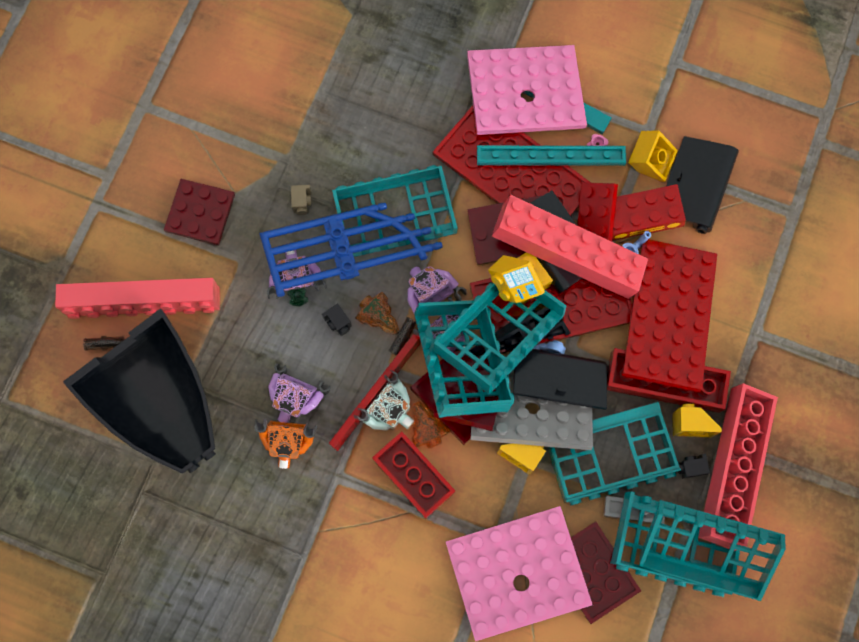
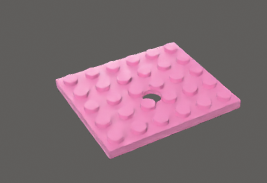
M574 45L467 51L477 135L586 129L587 121ZM530 91L534 94L535 98L531 102H526L524 98H521V93Z
M561 506L446 541L475 641L592 606ZM525 575L529 579L530 584L527 590L518 591L515 589L513 581L516 576Z

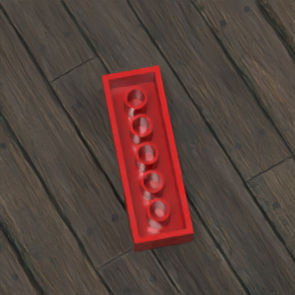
M614 348L611 352L607 376L608 391L677 405L694 404L695 407L717 413L726 409L731 371L705 366L701 392H695L622 376L625 350Z

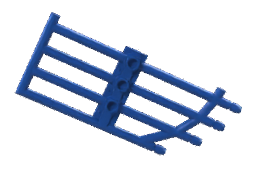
M379 203L378 205L375 204L259 233L278 297L284 296V289L338 275L340 280L352 279L359 276L358 270L416 255L419 256L420 260L427 259V252L443 248L442 242H435L421 246L416 237L430 234L432 232L431 228L424 227L410 231L401 223L414 220V213L390 217L377 212L378 210L387 209L386 203ZM362 215L379 220L345 229L342 220ZM324 225L325 235L271 248L269 238ZM393 226L401 232L400 234L350 246L348 240L349 236ZM404 240H409L414 247L357 263L353 256V253ZM329 242L331 248L329 252L276 265L274 255ZM334 258L337 268L281 282L279 272Z

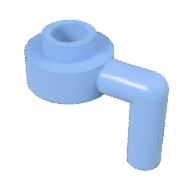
M645 231L633 244L625 243L622 247L639 254L638 249L651 237V233Z
M557 340L541 343L533 348L564 354L566 350L563 343Z

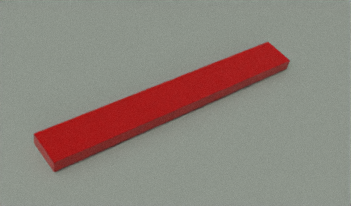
M413 334L331 439L329 444L336 451L341 448L361 422L354 418V415L358 417L362 415L358 408L365 410L369 408L385 386L390 383L385 380L384 375L391 379L393 373L390 370L397 374L421 344L420 336Z

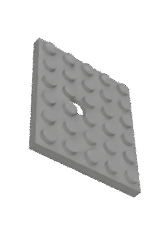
M514 369L508 374L509 388L512 393ZM514 395V404L507 413L497 412L492 431L471 426V440L592 450V408ZM529 403H535L539 406L540 410L536 414H530L525 406Z

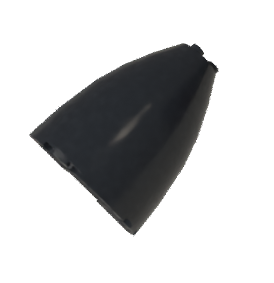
M159 309L128 332L130 335L128 338L104 356L92 359L64 380L63 383L99 422L127 445L152 460L182 474L186 471L192 473L200 467L198 464L203 459L208 461L216 455L214 452L215 442L212 420L198 371L169 318L162 309Z

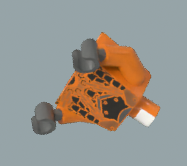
M256 419L254 429L258 432L259 438L265 449L269 451L270 456L279 457L278 467L290 468V458L298 459L299 455L304 454L313 444L317 426L315 425L314 429H310L308 423L298 424L270 421L267 425V419H264L263 424L258 423Z

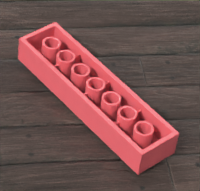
M510 195L503 203L492 233V237L627 299L639 292L648 261L646 257L513 195Z
M213 278L56 284L55 307L71 319H78L80 316L98 318L99 315L118 317V314L137 316L138 313H145V315L151 316L159 309H162L167 315H174L176 312L194 314L195 311L213 313L214 310H220V288Z
M744 383L731 388L704 512L752 525L778 397ZM703 525V527H700L698 538L729 549L736 534L727 531L719 533L716 531V528ZM745 537V539L739 538L737 545L747 547L749 537Z

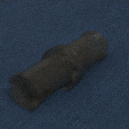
M406 317L400 331H397L395 334L396 338L388 350L389 352L397 356L410 339L409 337L417 325L416 321Z
M106 335L101 336V338H84L83 341L85 343H83L85 351L97 349L107 351L116 347L125 338L124 336L107 337Z

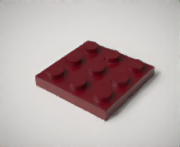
M180 179L164 231L219 246L235 193Z

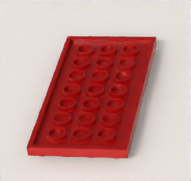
M473 106L432 152L433 156L497 204L504 203L510 195L519 199L543 196L552 190L569 215L572 216L580 204L582 182L591 183L568 165H477V145H541L524 132L477 135Z
M648 239L642 244L640 255L648 258L639 292L633 297L622 376L701 392L717 253Z
M491 278L470 283L473 300L485 292L486 287L492 282ZM584 278L560 294L551 284L546 291L566 305L565 315L562 319L571 334L553 336L554 339L551 340L547 338L542 339L538 344L629 324L632 310L631 298L627 299ZM499 295L492 301L500 309H503L510 302L504 301ZM532 298L523 305L529 308L536 299ZM514 304L506 313L515 319L525 311ZM487 306L490 308V319L495 326V332L510 323L505 317L490 306ZM504 349V350H500V353L503 354V353L511 352V351H513V350L506 351V350Z

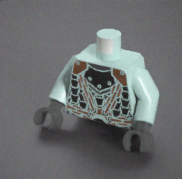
M390 370L393 373L391 379L384 375L385 380L390 383L385 386L367 410L358 408L362 415L361 417L354 415V418L363 421L366 425L376 430L387 431L390 428L394 430L398 424H401L408 430L415 421L407 415V412L410 410V398L406 387L398 379V374Z

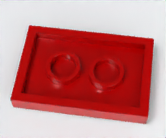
M582 182L577 226L612 241L618 184Z

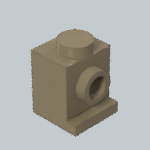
M310 185L291 186L293 213L298 215L308 214V206H312Z

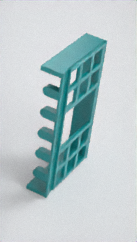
M432 165L424 170L414 169L406 174L396 173L388 178L378 177L370 182L360 181L352 186L347 187L343 185L332 190L338 214L341 213L339 200L352 198L354 209H358L357 196L369 194L371 204L375 205L373 193L405 186L411 212L415 215V228L420 229L417 217L429 214L431 216L433 227L430 228L432 232L416 237L419 242L457 234L458 227L442 166ZM439 178L442 190L429 193L426 181ZM422 182L425 194L412 197L409 185ZM443 194L446 206L433 209L430 197ZM426 198L429 210L416 213L413 201ZM448 211L450 223L437 225L434 213ZM360 216L357 217L358 226L362 225ZM378 229L379 238H383L382 230ZM361 233L362 243L369 242L366 241L364 233ZM404 240L353 253V256L357 257L410 245L411 243L409 240Z
M491 282L486 287L485 292L473 300L469 308L463 309L456 321L450 322L443 334L436 336L433 341L434 353L438 354L490 395L565 315L566 305L544 290L545 292L542 295L533 297L536 301L529 308L520 302H509L503 309H500L492 303L499 295V291L496 285ZM539 303H542L551 310L543 319L533 312ZM514 304L525 311L517 320L506 313ZM487 306H490L528 334L507 357L466 328ZM528 315L540 322L532 331L521 324ZM462 331L473 338L465 348L454 340ZM477 342L487 349L480 359L469 352ZM451 343L461 352L455 355L446 347ZM491 353L502 360L495 370L483 362ZM467 355L476 363L471 367L461 358ZM479 365L490 373L487 378L476 371Z
M473 300L418 303L414 312L439 418L496 412L507 413L514 404V395L509 388L508 376L495 388L496 391H492L490 395L483 392V389L478 385L477 393H465L462 381H471L466 376L443 378L438 355L434 353L432 332L446 331L448 326L446 315L460 316L463 309L469 308L472 305ZM486 307L476 317L478 325H468L466 328L469 330L480 329L482 340L500 352V344L495 337V326L490 319V308ZM441 315L443 326L431 327L428 316ZM463 331L465 341L457 343L461 346H467L471 341L468 334ZM450 343L447 347H455V346H453V345ZM493 353L487 357L489 367L493 370L502 362ZM458 382L460 394L447 395L444 383ZM498 396V400L485 401V397ZM480 397L481 401L468 403L467 398ZM449 399H462L463 403L449 404Z
M659 402L592 420L593 433L623 425L639 476L605 485L594 447L592 450L576 453L575 449H570L572 455L557 458L554 447H547L564 504L569 502L570 506L582 503L581 499L589 497V500L600 498V494L608 492V495L620 492L619 488L627 487V490L639 487L638 483L645 481L646 485L657 482L658 477L664 476L665 479L675 477L676 472L681 470ZM655 417L659 431L649 433L645 419ZM641 420L645 434L631 438L627 424ZM661 435L665 449L655 451L651 437ZM647 439L651 452L637 456L633 442ZM667 453L671 467L661 469L657 455ZM591 454L595 468L581 472L577 457ZM653 457L657 471L643 474L639 460ZM573 459L577 473L563 477L559 462ZM597 472L601 486L587 490L583 475ZM579 477L582 492L569 495L565 480Z
M632 491L625 492L610 564L616 565L617 570L628 572V569L636 570V575L647 577L648 574L655 575L654 579L667 582V579H670L677 586L686 587V584L692 585L693 590L705 592V589L711 590L712 595L724 597L725 594L732 595V593L642 568L638 564H634L637 549L642 550L643 547L638 545L641 530L648 532L650 529L649 527L642 526L644 513L646 511L655 514L659 501L652 500L648 496H637ZM632 508L640 510L637 524L629 522ZM663 514L665 517L674 519V516ZM682 520L683 522L694 524V522ZM628 527L636 528L634 543L625 541ZM698 527L692 541L689 561L720 570V566L712 564L714 551L728 553L729 549L716 546L714 543L708 544L698 541L700 527ZM660 528L657 529L655 537L659 538ZM653 542L650 550L656 552L657 542ZM624 545L633 547L630 562L621 560ZM697 545L710 548L707 563L694 560ZM734 551L731 558L739 560L740 551ZM728 563L725 572L736 574L737 565Z
M660 500L640 552L639 567L761 601L786 550L785 534ZM663 514L674 516L672 526L660 523ZM684 519L694 522L692 530L687 531L677 528L678 521L680 522ZM706 525L716 528V531L719 533L727 531L736 534L720 570L685 560L698 527ZM658 528L669 531L666 540L655 537ZM674 532L689 536L686 545L671 541ZM745 537L756 540L752 548L737 545L739 538L745 539ZM652 542L664 544L661 553L650 550ZM759 543L761 545H766V543L775 545L771 554L757 550ZM669 546L683 550L680 559L665 555ZM735 549L749 553L746 562L731 558ZM757 555L769 560L765 567L750 564L753 556ZM728 563L742 566L740 575L725 572ZM748 568L762 572L759 581L744 577Z

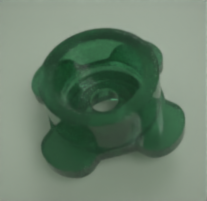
M304 287L296 290L291 289L287 292L292 306H302L308 302Z

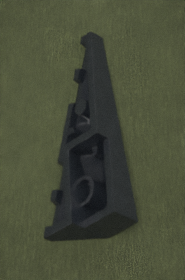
M539 303L533 310L542 319L551 311L542 303ZM530 315L521 322L530 331L540 323ZM561 319L543 339L551 340L554 339L553 336L561 334L566 336L571 333L563 319ZM511 322L495 332L496 340L500 344V350L505 349L506 351L513 350L514 346H518L528 335ZM478 345L469 350V352L475 356L484 355L485 348L482 345Z

